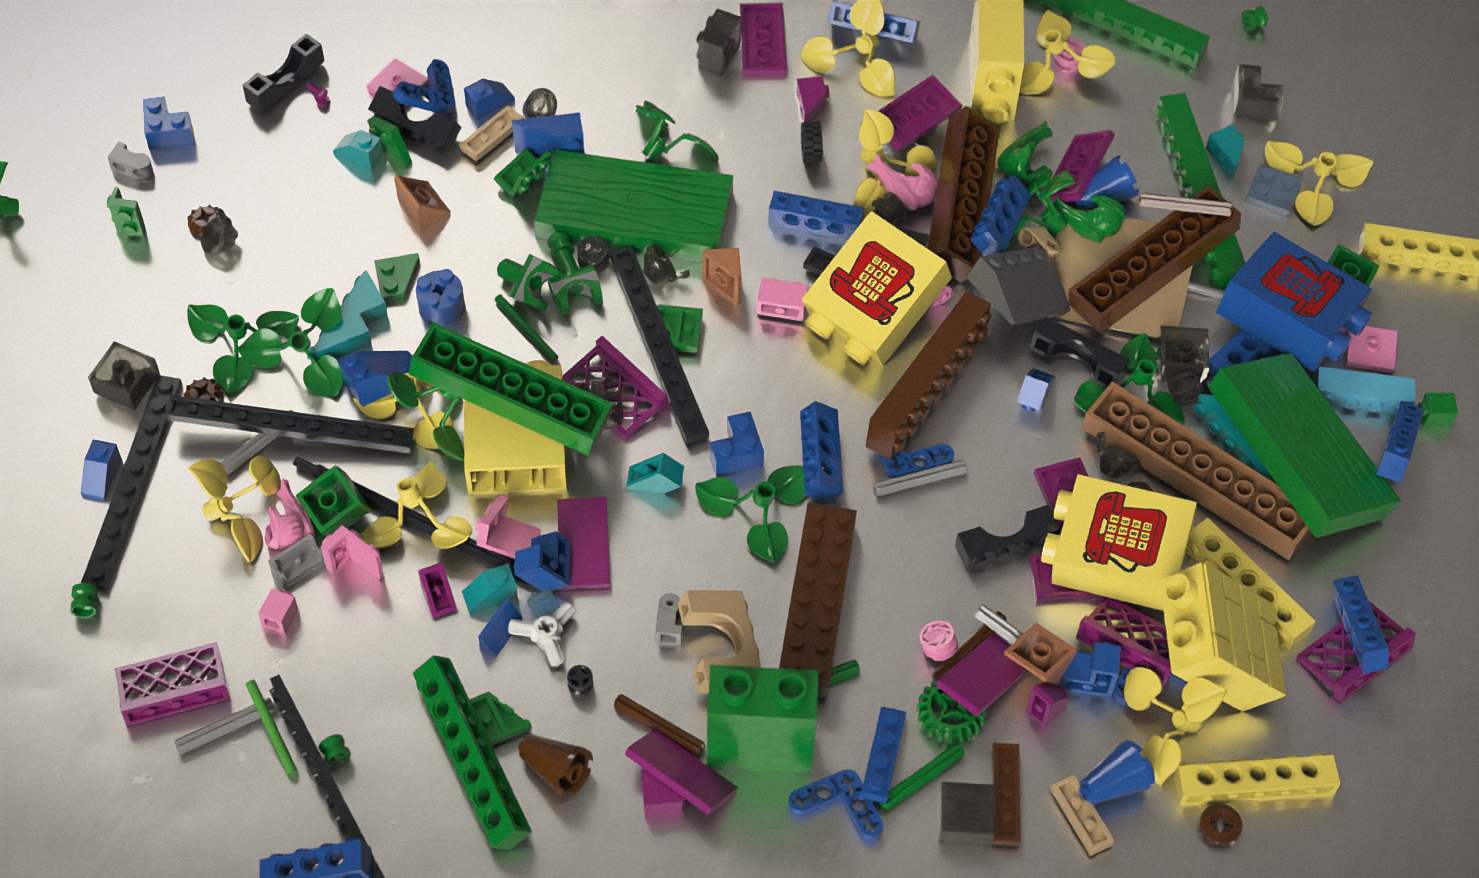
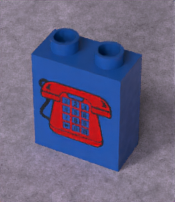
M1273 232L1229 281L1216 313L1283 354L1292 353L1301 365L1314 372L1326 357L1338 362L1352 340L1350 336L1346 335L1347 331L1358 337L1364 330L1373 314L1372 311L1363 307L1372 289L1280 234Z

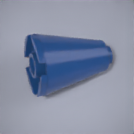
M1120 155L1113 157L1095 173L1082 199L1074 201L1077 208L1081 207L1084 210L1098 207L1097 203L1090 201L1092 195L1106 196L1117 202L1135 198L1139 195V188L1134 190L1133 186L1136 183V179L1126 161H1119Z
M1126 740L1120 743L1080 781L1079 793L1083 800L1096 804L1145 791L1152 787L1151 785L1155 783V773L1148 758L1143 759L1139 752L1143 751L1140 746L1133 741Z

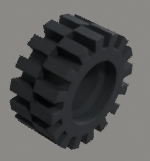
M820 121L801 123L803 163L822 162L823 138Z

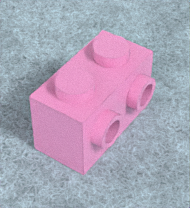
M762 278L757 298L756 314L803 321L806 307L801 299L808 292V285L799 282L780 281L775 278Z

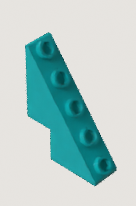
M367 270L355 279L354 287L350 293L345 294L341 305L342 315L338 325L327 331L322 330L315 346L310 347L309 351L317 361L323 355H330L337 359L370 345L371 339L366 325L388 316L385 301Z
M1199 394L1197 403L1194 405V411L1198 417L1205 421L1210 432L1221 441L1225 451L1269 479L1268 470L1215 396Z

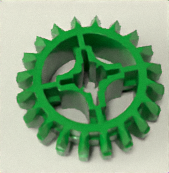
M933 680L931 687L926 686L923 694L919 695V704H917L916 711L919 713L917 717L918 722H923V731L929 730L928 735L930 738L937 735L939 743L943 741V738L948 739L949 746L952 744L953 739H956L959 744L963 743L964 738L970 741L973 734L978 735L980 727L984 726V717L987 715V710L985 709L978 716L972 713V717H970L963 706L937 687V682ZM932 704L937 707L936 710L940 713L939 719L932 712Z

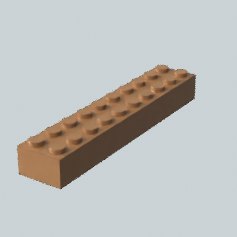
M1111 382L1086 412L1082 425L1084 431L1285 559L1290 560L1311 532L1276 483L1115 382Z

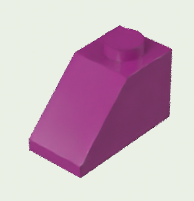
M823 76L796 79V97L802 122H813L826 107V98L830 97L829 85L824 83Z
M1040 683L1032 688L1026 711L1046 728L1066 709L1069 697L1062 687L1056 686L1054 683Z

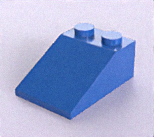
M580 112L512 120L515 153L520 154L526 148L535 158H540L548 150L553 153V149L585 154Z
M408 350L358 351L345 356V358L338 360L337 363L345 385L361 407L392 394L388 386L387 376L393 372L409 373L412 355Z

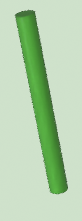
M253 679L246 682L245 685L288 776L296 774L298 770L256 681Z

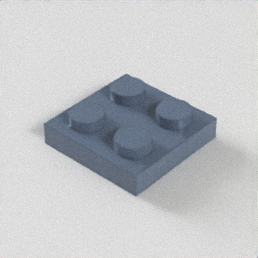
M1260 163L1247 192L1245 202L1288 217L1303 178Z

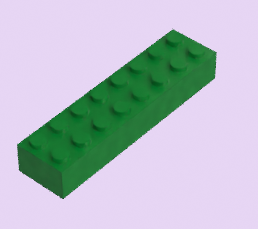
M434 322L411 357L409 375L587 456L590 455L602 433L613 403Z

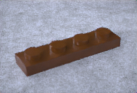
M993 743L992 745L993 845L1020 846L1019 744Z

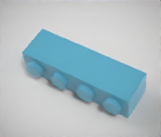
M1320 366L1314 378V384L1331 406L1395 414L1400 401L1415 404V379Z

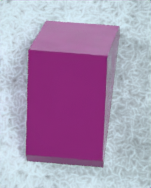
M440 562L418 570L421 589L432 617L435 618L457 610L443 563Z
M644 768L641 770L645 816L682 813L685 810L684 797Z

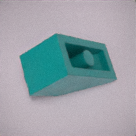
M1233 125L1211 133L1206 145L1208 152L1230 180L1235 177L1245 141L1243 135Z
M362 129L344 135L332 150L333 154L369 170H372L383 156L381 138Z
M661 453L629 467L626 488L663 494L681 487L684 465L667 454Z
M509 564L484 571L462 590L469 614L500 605L506 599L510 601L518 599L516 582Z

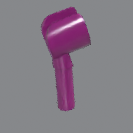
M311 82L307 83V87L316 93L314 96L315 101L319 105L325 106L330 100V97L327 96V89H319Z

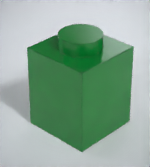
M1425 393L1422 401L1418 404L1419 408L1424 409L1422 415L1423 426H1452L1458 415L1454 393Z

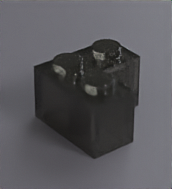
M1239 64L1234 79V115L1278 120L1284 103L1283 85L1261 83V66Z

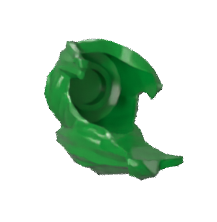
M1045 121L1040 127L1027 132L1000 154L997 167L1003 170L1004 174L1009 177L1015 175L1020 181H1032L1048 169L1047 166L1042 165L1033 171L1030 165V157L1036 150V146L1042 140L1053 135L1051 129L1047 127L1048 122Z
M1092 195L1090 201L1097 203L1098 208L1090 211L1074 209L1062 202L1059 197L1055 199L1057 211L1066 219L1074 232L1099 244L1106 236L1111 237L1117 234L1122 227L1123 221L1126 219L1125 208L1116 200L1106 196Z

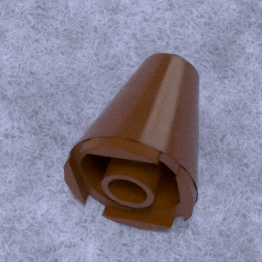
M533 734L523 738L519 744L520 758L559 795L567 798L569 797L568 793H577L585 784L591 768L587 767L589 760L593 761L591 751L581 746Z

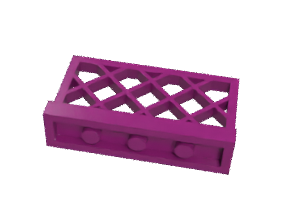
M601 336L595 341L596 346L562 375L563 380L580 389L584 388L587 392L588 388L601 387L600 398L609 402H617V412H610L607 422L627 439L660 409L664 411L670 404L666 393L604 336ZM598 355L603 359L602 367H590V361ZM589 372H602V382H589ZM606 372H617L619 374L618 381L605 382ZM576 373H585V382H574L571 377ZM605 387H618V397H605ZM622 387H633L635 389V396L621 397ZM648 401L652 405L649 410L638 412V402ZM621 402H634V412H621ZM620 417H633V424L625 430L620 425Z
M1106 597L1089 616L1085 615L1081 619L1076 639L1094 648L1095 643L1102 642L1121 646V664L1130 669L1137 667L1150 669L1159 676L1162 687L1165 688L1168 685L1173 674L1170 661L1163 658L1170 657L1165 625L1123 602ZM1109 605L1117 609L1119 613H1108L1106 608ZM1128 619H1135L1141 625H1130ZM1105 620L1107 626L1101 624L1098 621ZM1111 620H1122L1124 625L1113 626ZM1157 631L1163 637H1152L1150 632ZM1126 632H1127V635H1128L1129 638H1127V637L1121 635L1120 633H1126ZM1133 632H1144L1146 637L1135 638ZM1155 644H1166L1168 650H1157ZM1141 645H1149L1151 650H1148L1147 648Z
M1369 601L1373 613L1377 617L1380 629H1391L1396 633L1394 637H1384L1388 646V662L1390 666L1413 648L1416 633L1409 627L1404 630ZM1342 622L1297 655V660L1334 691L1333 697L1340 703L1383 671L1363 674L1359 663L1357 665L1345 664V656L1356 657L1354 650L1345 649L1344 641H1349L1347 635H1344L1345 628ZM1330 640L1341 641V649L1326 648V643ZM1311 654L1323 655V663L1312 662L1307 657ZM1326 655L1341 656V664L1326 663ZM1326 670L1341 671V677L1334 681L1326 674Z
M217 642L115 668L121 702L120 709L126 726L230 700ZM214 652V657L209 663L199 660L204 654ZM180 660L189 661L183 670L174 667ZM195 664L204 668L198 676L189 673ZM160 666L163 668L157 677L148 673L153 667ZM169 671L178 675L172 683L163 680ZM210 671L219 675V678L203 680ZM135 673L137 677L132 683L123 680L122 675ZM143 678L152 681L146 690L137 687ZM184 678L193 681L191 685L178 687ZM158 685L167 688L165 692L152 693ZM133 691L141 695L138 699L126 700Z

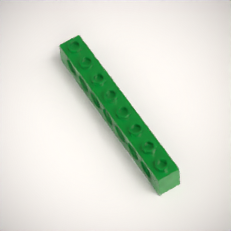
M433 655L412 673L416 680V686L423 695L426 708L436 723V729L442 736L446 745V751L455 764L457 775L462 779L467 790V796L472 801L477 812V818L487 833L489 843L494 849L511 850L531 834L532 830L450 658Z

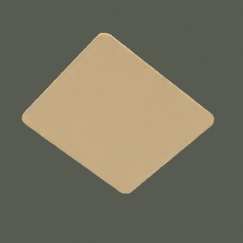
M1126 217L1118 233L1111 237L1106 236L1100 244L1080 236L1067 223L1066 227L1056 235L1055 241L1060 244L1061 251L1055 254L1051 261L1055 267L1068 304L1069 289L1158 222ZM1192 266L1108 329L1138 335L1146 333L1149 337L1166 340L1175 339L1180 328ZM1071 307V311L1065 315L1051 317L1052 319L1090 325Z

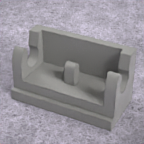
M311 534L268 560L272 575L286 591L325 567L322 548L317 547L316 541Z

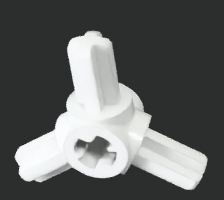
M565 602L552 616H542L535 619L534 622L511 619L508 632L514 635L531 637L532 642H536L541 649L545 650L550 665L558 667L565 660L559 646L561 641L560 634L563 632L562 626L575 614L576 610L570 603Z

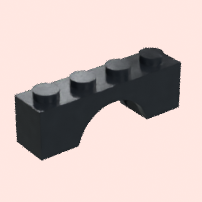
M307 33L290 45L288 56L279 69L269 75H262L257 72L242 84L246 103L260 113H263L325 62L322 43Z
M382 86L378 87L367 109L374 114L373 116L397 126L399 132L403 133L404 130L411 132L410 136L420 142L425 139L430 142L429 145L439 151L442 148L450 151L462 129L457 122L437 112L423 121L410 120L407 117L405 105L396 101L393 91Z
M1046 317L1034 331L1029 349L1048 359L1067 356L1081 361L1089 368L1092 382L1104 388H1107L1112 381L1119 384L1124 378L1130 363L1129 358L1049 317Z
M1045 505L1027 511L1022 529L1013 535L995 536L979 526L957 533L955 547L966 570L980 569L988 563L994 561L1002 562L1019 553L1027 554L1035 548L1044 546L1047 534L1059 535L1061 528L1057 520L1054 519L1050 506Z

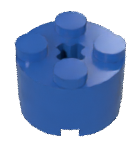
M452 270L432 271L417 279L415 292L418 311L424 320H430L439 325H446L460 317V313L465 308L463 285L461 280L453 274Z

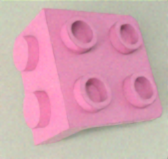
M499 494L494 503H489L484 517L480 516L477 521V546L515 559V551L531 547V539L540 536L541 530L506 517L509 497Z
M342 525L337 531L329 534L324 539L321 548L326 570L331 574L335 575L350 559H353L380 580L384 576L379 550L374 545H367L363 542L356 531L352 529L349 531Z

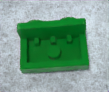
M114 187L112 194L107 197L106 206L110 210L111 221L114 223L116 231L131 236H144L146 226L138 201L123 199L120 188Z

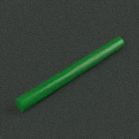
M501 294L497 295L494 301L552 363L555 362L559 356Z

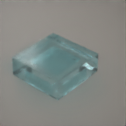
M550 589L527 600L530 609L537 619L546 615L552 616L560 607Z

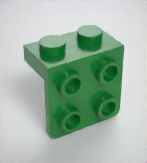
M525 148L497 173L493 180L512 198L518 193L523 195L530 188L531 185L529 183L534 179L538 181L546 173L545 169L551 163L549 158L552 153L548 150L539 159H536Z

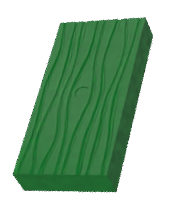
M553 149L551 163L549 164L534 220L536 238L548 239L554 233L566 232L570 237L569 243L614 250L632 246L635 253L702 263L703 251L706 249H721L733 194V175Z
M1292 353L1220 368L1209 384L1208 388L1316 538L1387 519L1401 502V499L1386 479L1376 474L1378 468Z

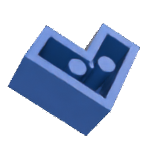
M165 96L142 98L144 135L149 151L194 145V128L189 111L170 113Z
M751 411L727 416V434L729 438L710 442V459L716 477L763 467L764 449Z
M556 531L532 538L531 547L515 551L514 574L544 593L569 586L570 540Z
M1102 642L1095 643L1092 654H1086L1083 651L1077 650L1075 657L1061 678L1060 687L1068 691L1111 697L1119 675L1121 646Z

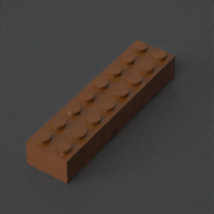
M968 106L963 107L948 119L927 248L946 261L952 278L960 283L967 279L968 274L982 255L970 239L975 231V226L982 217L981 213L986 208L991 194L1000 133L999 126Z
M1209 185L1192 197L1228 202ZM1234 206L1231 216L1173 211L1069 289V306L1099 334H1102L1240 229L1241 212Z
M968 291L963 294L871 416L865 447L889 460L896 453H901L907 437H912L917 430L918 422L920 420L924 421L928 416L929 407L932 403L934 405L937 404L942 395L941 391L943 388L947 389L951 385L954 378L953 375L955 372L959 373L962 370L966 357L973 355L977 342L985 339L988 333L986 326L992 316L989 313L990 302Z
M808 503L779 668L818 670V696L828 698L857 510Z

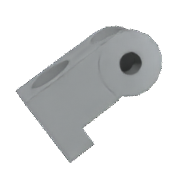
M118 141L107 156L110 169L115 172L141 180L148 179L153 175L154 171L149 155L128 150L126 143Z
M664 594L659 600L655 631L656 644L681 646L682 625H676V621L680 618L678 607L680 598L676 594Z

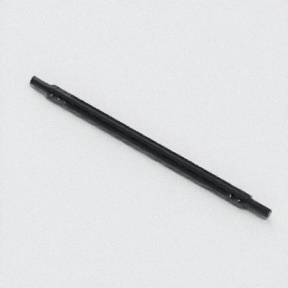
M298 456L293 461L294 466L311 473L315 479L329 470L320 464L315 465ZM352 480L368 505L398 519V502ZM403 505V522L429 535H432L438 529L430 518ZM469 537L463 543L455 546L494 567L509 564L512 575L519 578L514 574V559L477 546V541Z

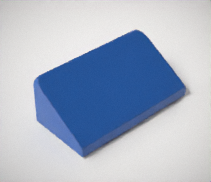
M509 599L503 601L478 636L480 649L493 657L500 653L512 636L508 632L511 619L523 620L521 614Z

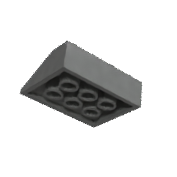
M1032 247L980 256L967 276V279L1011 325L1037 321L1046 317L1061 316L1071 311L1053 262L1041 248Z

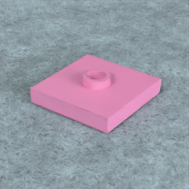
M394 58L366 87L367 91L375 95L379 86L394 91L400 82H408L426 87L429 83L427 76Z
M1366 326L1358 337L1348 331V336L1352 340L1347 347L1345 366L1389 374L1394 373L1397 331Z

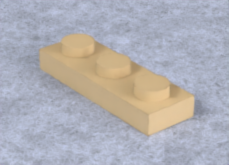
M507 105L461 142L460 150L477 162L513 132L512 120L524 119V117Z
M1072 775L1051 785L1050 790L1088 853L1092 856L1114 845L1115 840L1093 804L1089 801L1086 802L1079 793L1080 783L1076 776Z

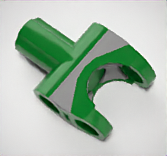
M561 248L552 255L555 267L561 270L563 275L561 279L551 278L547 282L554 303L561 314L566 315L570 313L569 301L575 296H587L596 306L603 304L599 278L593 265L579 269L571 249Z
M531 254L528 255L524 265L505 258L497 266V275L514 284L509 296L540 310H546L548 306L541 297L543 284L551 278L561 279L563 272L552 264Z

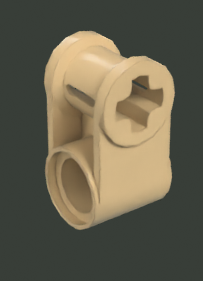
M1043 226L1024 227L1018 233V242L1024 249L1032 247L1041 248L1050 260L1061 251L1060 244L1053 239Z

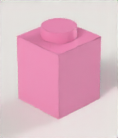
M271 588L258 613L261 625L285 634L298 609L295 596L286 590L277 591Z

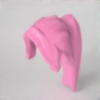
M879 154L875 156L874 162L868 163L867 169L874 171L879 176L889 195L910 211L917 209V207H926L936 197L938 179L925 166L917 163L912 164V168L917 170L920 176L907 177L888 167L881 160Z
M282 479L280 490L276 495L281 498L286 514L280 515L276 507L268 506L271 525H267L265 528V542L270 548L285 550L307 535L311 534L315 538L316 534L313 521L300 501L291 492L289 481Z

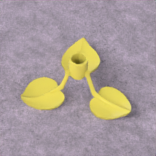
M859 0L852 6L850 10L851 23L855 28L862 29L863 36L857 39L855 44L833 50V42L830 38L818 36L804 45L801 52L802 61L817 73H827L834 68L836 64L834 54L857 48L861 53H868L866 60L867 68L860 72V81L863 87L868 92L878 96L896 94L895 72L892 65L887 60L880 58L870 63L872 55L875 54L874 50L879 45V39L876 34L882 30L884 25V10L881 0Z
M1047 10L1038 25L1036 33L1038 44L1043 48H1047L1045 50L1046 65L1044 66L1040 62H1031L1024 66L1019 93L1034 95L1050 88L1055 79L1054 72L1048 69L1050 67L1051 53L1060 54L1063 49H1066L1077 61H1080L1077 66L1078 71L1086 78H1096L1107 72L1115 64V56L1106 48L1096 45L1085 47L1082 50L1081 57L1078 56L1068 46V43L1064 42L1069 39L1072 33L1070 23L1065 18Z
M864 109L863 121L859 132L860 143L864 147L860 154L863 163L874 162L875 156L879 154L884 163L887 161L906 166L904 175L907 177L920 176L919 172L912 168L914 163L923 165L931 172H935L937 168L936 157L930 148L923 145L915 146L909 151L907 162L886 157L880 149L883 148V144L890 142L893 138V124L884 114L875 110ZM872 170L870 171L875 179L871 177L864 179L860 183L854 199L853 206L864 208L863 216H867L871 211L875 214L880 212L887 202V190L885 187L880 186L881 179Z
M1269 140L1265 146V158L1269 167L1293 174L1294 169L1301 171L1314 164V171L1320 176L1315 193L1303 191L1297 196L1295 201V208L1298 214L1310 225L1314 226L1327 221L1333 211L1331 197L1327 194H1319L1324 178L1330 174L1337 175V181L1341 185L1350 188L1358 187L1365 181L1373 164L1372 160L1357 155L1341 154L1335 156L1331 152H1323L1318 159L1314 157L1312 161L1301 165L1303 155L1298 147L1290 143Z
M405 373L415 384L416 392H421L420 385L427 388L433 387V385L413 377L409 373ZM392 394L363 407L353 397L359 410L372 419L383 420L391 417L396 412L395 403L398 401ZM417 398L419 401L418 407L425 420H421L416 424L414 438L424 448L439 449L434 440L433 430L436 427H440L439 423L445 413L438 411L429 417L420 399ZM448 416L445 426L453 427L452 420Z
M259 455L252 458L249 463V471L256 482L227 497L224 495L228 489L225 484L228 475L224 466L212 458L201 459L188 467V470L196 477L204 492L211 497L202 507L205 517L210 521L221 518L222 521L233 519L231 521L232 535L247 562H252L262 547V532L253 519L247 518L244 520L242 515L228 514L233 509L232 501L258 486L266 496L275 494L279 490L281 483L277 468L264 456Z
M430 461L414 478L402 479L397 484L396 488L401 497L397 499L398 521L393 517H381L372 522L360 537L367 545L372 544L377 549L387 548L395 544L403 534L399 528L403 524V505L414 508L419 504L438 528L431 535L432 542L436 547L441 549L455 547L466 541L473 531L467 520L457 516L449 517L443 524H440L424 503V497L432 498L437 496L445 489L447 484L445 476Z
M1137 667L1130 670L1126 677L1124 687L1126 703L1132 709L1142 711L1147 709L1151 702L1173 713L1172 723L1177 728L1175 731L1166 733L1164 738L1157 735L1150 737L1143 750V759L1148 758L1152 764L1155 782L1163 784L1166 778L1178 768L1182 758V750L1179 743L1170 738L1176 735L1182 736L1185 731L1190 733L1197 732L1201 728L1202 721L1210 717L1219 707L1227 690L1208 679L1194 678L1184 687L1182 700L1185 704L1182 706V709L1178 710L1155 698L1162 690V682L1159 676L1150 669Z

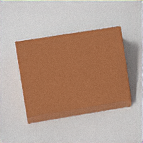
M400 175L395 176L397 198L420 229L449 215L450 209L428 181Z
M739 248L706 249L703 251L702 280L737 305L741 302Z
M1035 623L1005 650L1004 655L1043 681L1058 684L1075 657L1077 649L1038 623Z

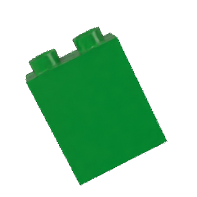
M710 665L706 765L712 769L811 774L817 720L818 670Z

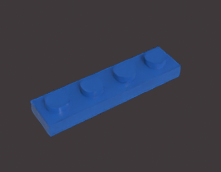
M881 706L860 798L887 803L906 711Z

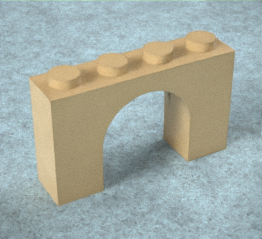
M686 590L678 602L682 625L716 627L728 635L735 649V656L702 658L693 670L698 693L709 692L710 665L761 667L759 649L755 645L753 625L749 620L748 604L744 600L743 592Z

